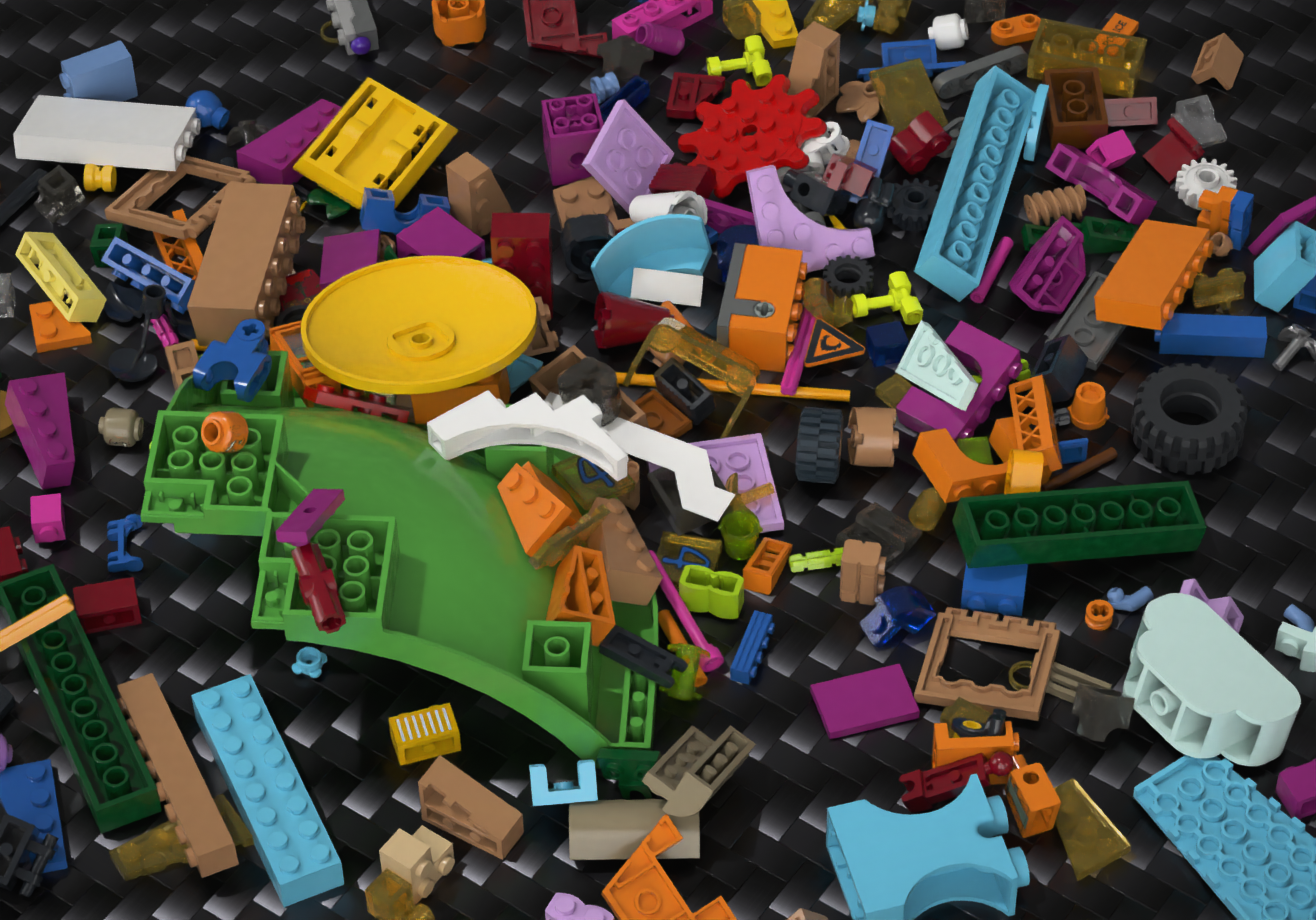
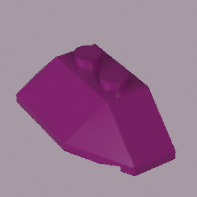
M1062 215L1031 248L1009 282L1011 290L1031 309L1054 314H1061L1065 310L1086 276L1085 254L1082 245L1084 242L1083 233Z

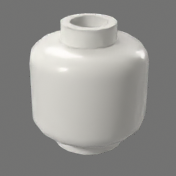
M957 13L935 17L933 27L928 28L929 39H935L936 46L941 51L962 47L965 40L969 39L966 19H961Z

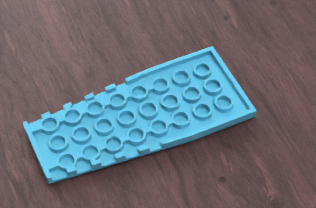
M1184 755L1135 786L1133 797L1237 920H1316V838H1313L1305 831L1306 825L1297 817L1291 819L1281 811V804L1273 797L1267 799L1256 790L1257 784L1249 777L1244 780L1233 770L1234 765L1226 758L1221 760L1217 756L1212 758H1194Z

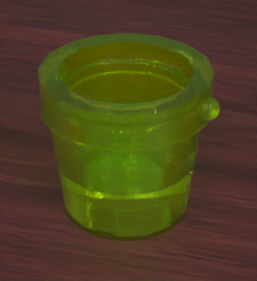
M744 510L728 513L718 526L724 538L725 550L728 556L737 560H745L753 555L757 538L760 532L763 531L758 518L754 514Z

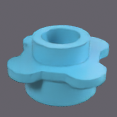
M865 0L864 7L859 6L857 22L862 23L861 31H864L865 26L872 27L874 23L876 6L868 5L869 0Z
M305 647L297 653V662L292 665V671L295 674L303 673L310 675L311 678H317L322 674L321 667L327 662V656L314 647Z

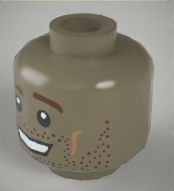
M113 407L107 411L105 417H100L99 434H103L105 442L109 445L132 447L143 436V418L139 417L137 411L133 409Z

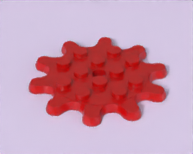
M783 74L775 75L767 86L758 90H752L747 81L738 79L732 84V95L723 100L721 104L702 102L697 106L696 116L703 122V125L697 131L681 135L678 139V148L683 153L693 152L698 154L688 166L703 164L710 167L717 181L713 193L718 198L728 196L737 184L747 181L746 171L769 165L776 166V170L782 167L801 170L810 161L809 156L801 150V145L807 139L820 137L827 131V124L822 119L806 117L807 112L820 101L819 94L816 91L805 89L798 94L788 95L791 82ZM746 132H747L748 134L751 133V132H756L753 136H752V135H747V136H746V134H745Z

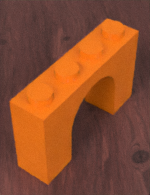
M1013 417L996 419L988 440L1003 461V464L986 465L967 457L959 449L946 428L920 432L913 456L944 503L959 501L961 497L988 496L1004 493L1008 456L1011 449H1018ZM1029 426L1025 430L1026 432H1032ZM1033 442L1027 450L1040 447L1041 444ZM1043 457L1041 486L1048 482L1052 473L1045 457Z

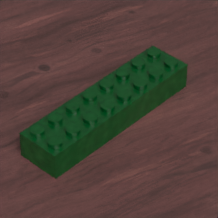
M1189 481L961 497L952 520L968 569L1197 551L1207 528Z

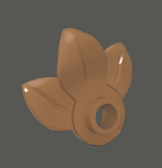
M876 80L865 83L851 81L839 88L843 96L837 102L836 112L847 113L857 111L861 124L866 123L868 119L871 120L880 110L879 104L884 100L886 93L884 85Z

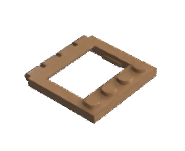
M186 156L176 171H148L104 211L106 219L183 240L189 237L197 238L208 228V225H211L216 220L227 185L186 222L146 209L186 174L226 184L228 182L256 183V179L250 175V171Z
M947 607L945 613L939 612L914 692L915 701L993 714L994 709H1002L1006 711V716L1038 721L1060 642V630H1056L1057 623L1034 620L1033 626H1029V619L1004 615L1003 621H999V614L974 611L973 616L968 617L969 610ZM950 636L1039 649V652L1035 654L1031 668L1029 688L1009 691L1003 685L989 684L982 687L975 685L971 680L959 679L955 682L944 680L942 676L938 675L945 659Z

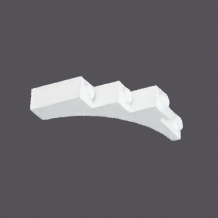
M487 390L427 422L428 442L445 460H450L466 452L489 446L535 444L562 449L581 456L601 467L617 482L627 477V462L629 461L627 452L622 446H617L612 441L607 430L601 426V419H603L601 409L596 403H591L584 394L554 410L552 405L548 401H544L536 392L506 408L501 399H496Z

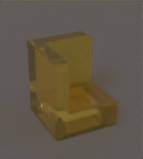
M752 0L723 1V22L737 40L761 32V12Z

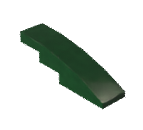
M1085 216L1081 224L1071 222L1083 233L1084 242L1082 245L1084 254L1123 251L1138 231L1137 224ZM1025 223L1021 230L1025 251H1030L1050 227Z

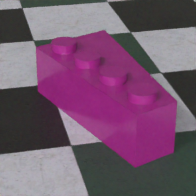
M324 99L319 100L237 150L238 169L250 171V175L256 181L263 184L291 185L293 182L297 183L304 175L293 170L294 164L342 107Z
M65 372L10 380L5 407L42 490L70 485L75 465Z

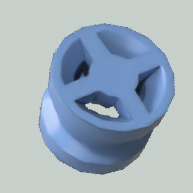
M613 72L606 73L602 78L596 76L590 79L592 93H596L598 104L605 102L606 98L609 97L613 99L620 97L619 83Z

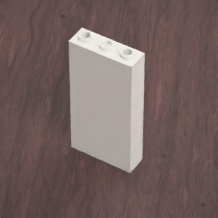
M38 95L13 134L15 154L18 159L176 171L181 161L185 160L188 148L192 147L193 139L196 135H199L201 121L197 118L196 108Z

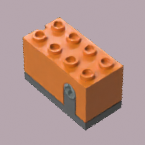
M735 243L717 322V365L728 366L730 364L731 367L785 372L789 356L794 348V344H791V342L795 339L799 324L795 322L800 320L802 316L803 303L799 302L806 298L807 283L802 282V280H806L807 263L803 262V250L749 244L746 246V244Z

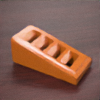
M764 537L743 569L744 589L769 595L778 581L792 551L793 544Z

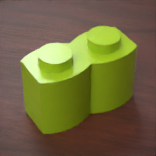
M686 565L679 580V595L689 611L710 612L720 618L736 619L739 617L744 603V578L732 572H714L704 566Z

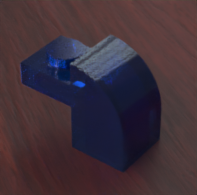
M743 224L732 226L723 231L718 237L717 260L718 269L722 270V282L727 281L735 243L746 244V246L748 244L759 246L755 225Z
M899 586L889 589L876 597L874 600L878 606L859 625L871 643L881 648L901 628L916 634L936 613L920 591L909 586Z

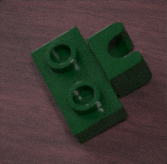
M600 748L597 761L604 779L620 780L618 786L625 800H630L631 791L641 792L645 799H654L656 796L642 780L646 773L662 757L660 751Z

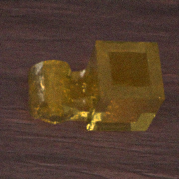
M876 0L879 8L875 14L873 29L893 34L899 26L897 15L906 18L911 0Z
M387 868L365 889L368 913L379 920H435L433 913L427 905L421 903L417 906L414 905L412 885Z

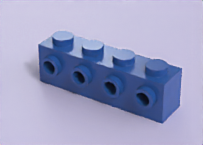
M115 236L101 259L102 262L114 268L111 274L125 282L128 277L133 279L130 284L141 291L146 286L152 284L162 286L166 290V299L171 301V308L184 314L188 310L187 305L195 281Z

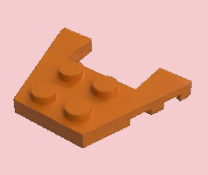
M667 814L659 820L657 825L601 893L618 920L737 919L722 896L698 911L691 912L656 859L657 856L683 839Z

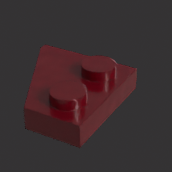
M674 72L666 108V117L694 119L697 106L702 102L710 103L725 88V77Z

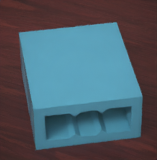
M1295 220L1254 261V301L1279 312L1316 276L1315 230Z

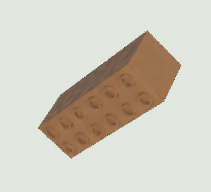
M228 182L187 305L199 346H209L213 340L227 343L237 325L247 319H257L263 322L266 330L264 338L268 342L270 337L269 328L274 327L275 316L280 314L279 297L280 295H285L287 291L286 276L292 274L294 254L299 252V238L306 229L305 217L301 216L300 197H296L293 185Z

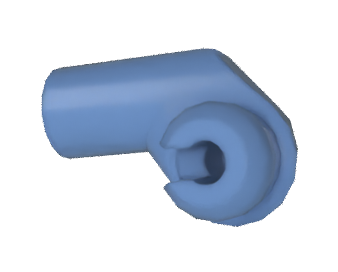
M1144 586L1132 595H1124L1123 589L1118 587L1110 589L1107 593L1108 602L1112 605L1113 609L1136 611L1154 598L1153 592L1147 586Z

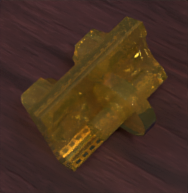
M1230 267L1221 269L1216 277L1208 278L1204 273L1197 274L1192 285L1193 305L1195 308L1219 304L1222 310H1228L1231 308V301L1244 299V282L1246 280L1244 272L1235 273Z

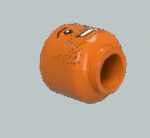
M233 411L210 413L203 421L201 428V437L204 445L210 451L216 453L239 451L246 444L249 434L245 418Z

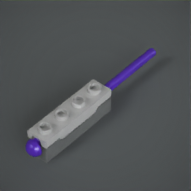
M326 0L328 11H333L331 13L334 29L339 28L337 30L340 46L345 45L348 55H364L369 51L379 49L377 28L367 0Z

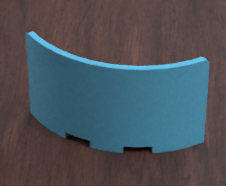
M686 214L661 215L637 222L618 233L600 250L591 265L599 293L601 291H608L630 298L634 267L702 276L712 255L703 219L699 216Z

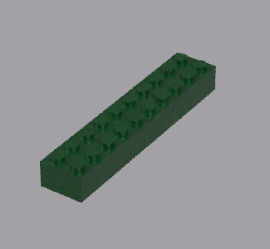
M51 564L0 582V608L8 626L58 597L67 594L54 565ZM75 610L17 642L19 651L100 833L108 832L161 812L157 787Z

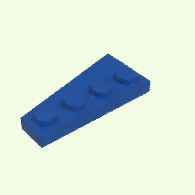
M51 759L6 767L0 772V802L6 813L35 825L40 832L36 840L37 843L42 844L47 833L59 838L53 849L56 853L52 861L48 860L43 873L68 868ZM32 852L28 856L31 866L36 857V854Z

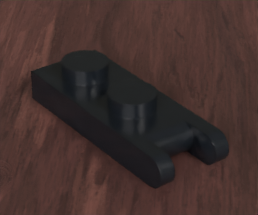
M618 625L614 626L599 645L600 654L668 689L675 684L674 678L667 674L671 668L684 672L688 667L685 660Z

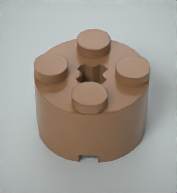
M853 407L851 409L848 429H851V438H847L850 464L870 467H893L894 451L892 449H897L899 445V432L893 431V426L896 423L895 408Z

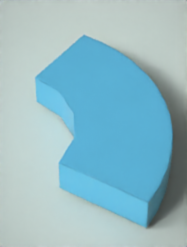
M1040 84L1037 87L1031 110V122L1027 129L1024 160L1034 161L1047 108L1049 85Z

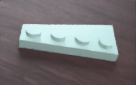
M921 320L895 372L953 406L966 411L974 397L978 383L932 326Z

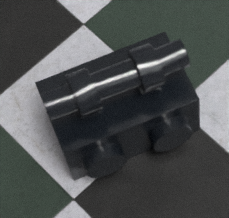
M5 813L0 823V887L12 892L17 880L20 879L24 883L19 894L31 898L35 887H40L43 880L41 875L48 860L52 861L56 853L53 849L59 838L47 833L43 843H37L36 840L40 832L35 825ZM30 852L36 854V857L28 871L23 869Z

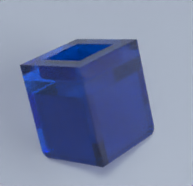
M894 321L867 327L866 349L874 367L901 361L908 347V338L901 322Z

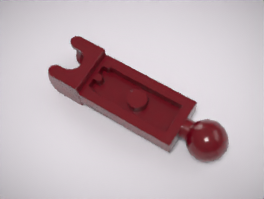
M999 751L994 753L987 762L984 754L979 753L924 772L918 769L900 776L899 781L905 785L909 793L902 796V802L914 814L931 809L934 803L959 796L965 789L972 774L978 775L982 788L990 786L989 774L993 773L999 777L1008 775L1014 767L1013 758L1010 754Z

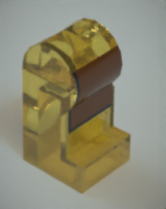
M811 278L805 282L803 305L816 319L820 318L835 328L853 321V302L847 296L839 298L829 289V284L824 279Z

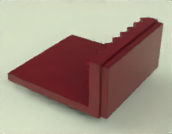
M1174 117L1167 121L1171 132L1143 155L1147 162L1169 184L1176 179L1177 172L1182 170L1183 164L1190 166L1191 160L1197 161L1205 153L1200 143Z

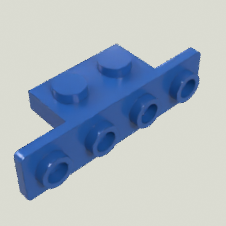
M935 39L881 43L883 67L859 69L857 71V78H864V82L871 80L879 81L880 77L890 76L891 80L906 79L907 75L917 74V78L933 77V73L945 72L966 64V61L937 63Z

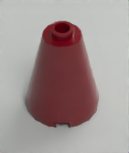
M601 291L597 296L594 320H597L598 330L594 329L597 348L606 349L654 340L664 328L672 329L675 326L674 315L670 314L668 308L608 291Z

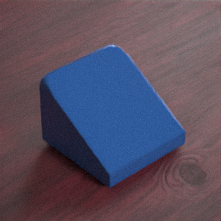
M1088 438L1058 442L1062 464L1086 460Z

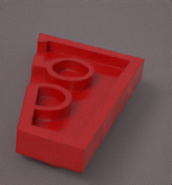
M317 383V388L305 386L303 398L314 403L348 411H354V408H357L356 410L375 416H382L384 414L396 421L408 422L410 412L386 402L387 397L384 395L369 393V397L360 396V391L344 388L343 393L334 391V386Z

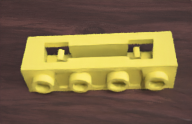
M25 232L15 255L67 321L97 322L107 300L54 233ZM65 294L68 296V299H66V303L72 304L70 309L65 304V302H63Z

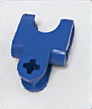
M257 319L244 320L237 325L227 343L213 340L193 369L195 388L210 391L222 380H234L237 400L251 402L267 379L272 365V358L268 355V342L264 338L266 330L263 322Z

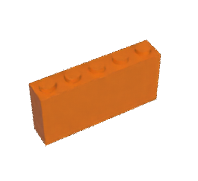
M1145 219L1094 296L1096 320L1162 331L1167 321L1173 318L1177 305L1183 302L1184 294L1188 288L1192 287L1197 273H1201L1207 257L1210 258L1213 253L1214 244L1210 240L1209 229Z

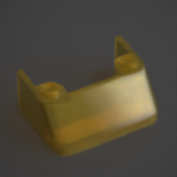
M667 317L659 320L651 329L633 360L622 385L628 387L650 348L660 353L671 352L723 380L732 393L741 397L720 437L721 439L727 438L760 379L761 373L758 365L674 318Z

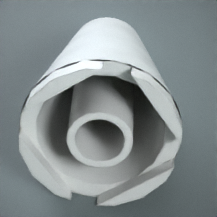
M689 190L639 195L632 200L629 206L630 218L635 223L668 214L699 216L703 219L704 225H706L708 219L704 198L697 195L696 192Z

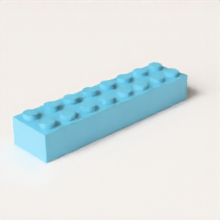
M251 674L191 695L197 723L283 907L344 885L341 860Z

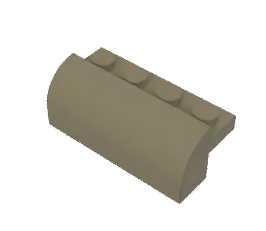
M731 725L716 741H713L697 728L691 726L646 773L642 782L649 786V789L654 794L668 800L662 811L677 817L691 816L701 810L747 759L756 744Z
M615 799L569 803L570 860L629 859L659 820L667 814L662 809L668 800ZM699 811L686 817L667 814L683 839L657 856L656 859L700 858Z

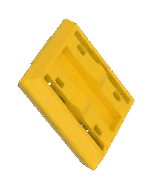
M367 77L294 164L293 170L314 181L318 186L357 209H361L364 187L386 190L388 179L393 181V184L388 190L393 192L395 199L394 209H396L457 134L458 129ZM371 101L373 102L372 109L367 107ZM427 132H428V133L431 134L432 136H431V137L429 138V140L425 143V141L427 140ZM419 141L421 143H425L420 152L412 160L411 151L416 153L419 150ZM331 149H333L332 157L327 155ZM380 178V184L377 185L376 182Z

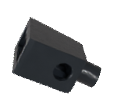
M791 169L787 171L783 178V184L792 188L790 192L791 199L815 212H819L823 216L844 214L852 195L851 192L842 188L836 191L827 187L828 182L822 179L823 175L814 171H800V173Z

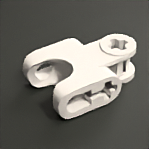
M826 122L827 131L822 136L810 138L803 142L801 150L810 159L809 164L805 168L794 170L790 167H782L777 170L778 178L785 192L792 190V188L783 184V178L788 170L791 169L797 173H800V171H814L823 175L825 171L824 165L829 163L833 153L846 155L850 147V141L847 137L841 135L842 130L838 123Z

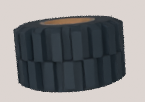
M804 407L801 412L796 452V475L798 481L835 484L838 479L843 439V414L840 409Z

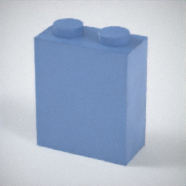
M121 40L61 61L63 73L59 74L62 86L66 89L63 97L123 102L138 96L132 57Z

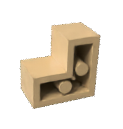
M423 825L413 835L399 828L379 850L384 888L413 906L422 897L426 898L432 892L435 883L442 875H447L455 863L453 843Z

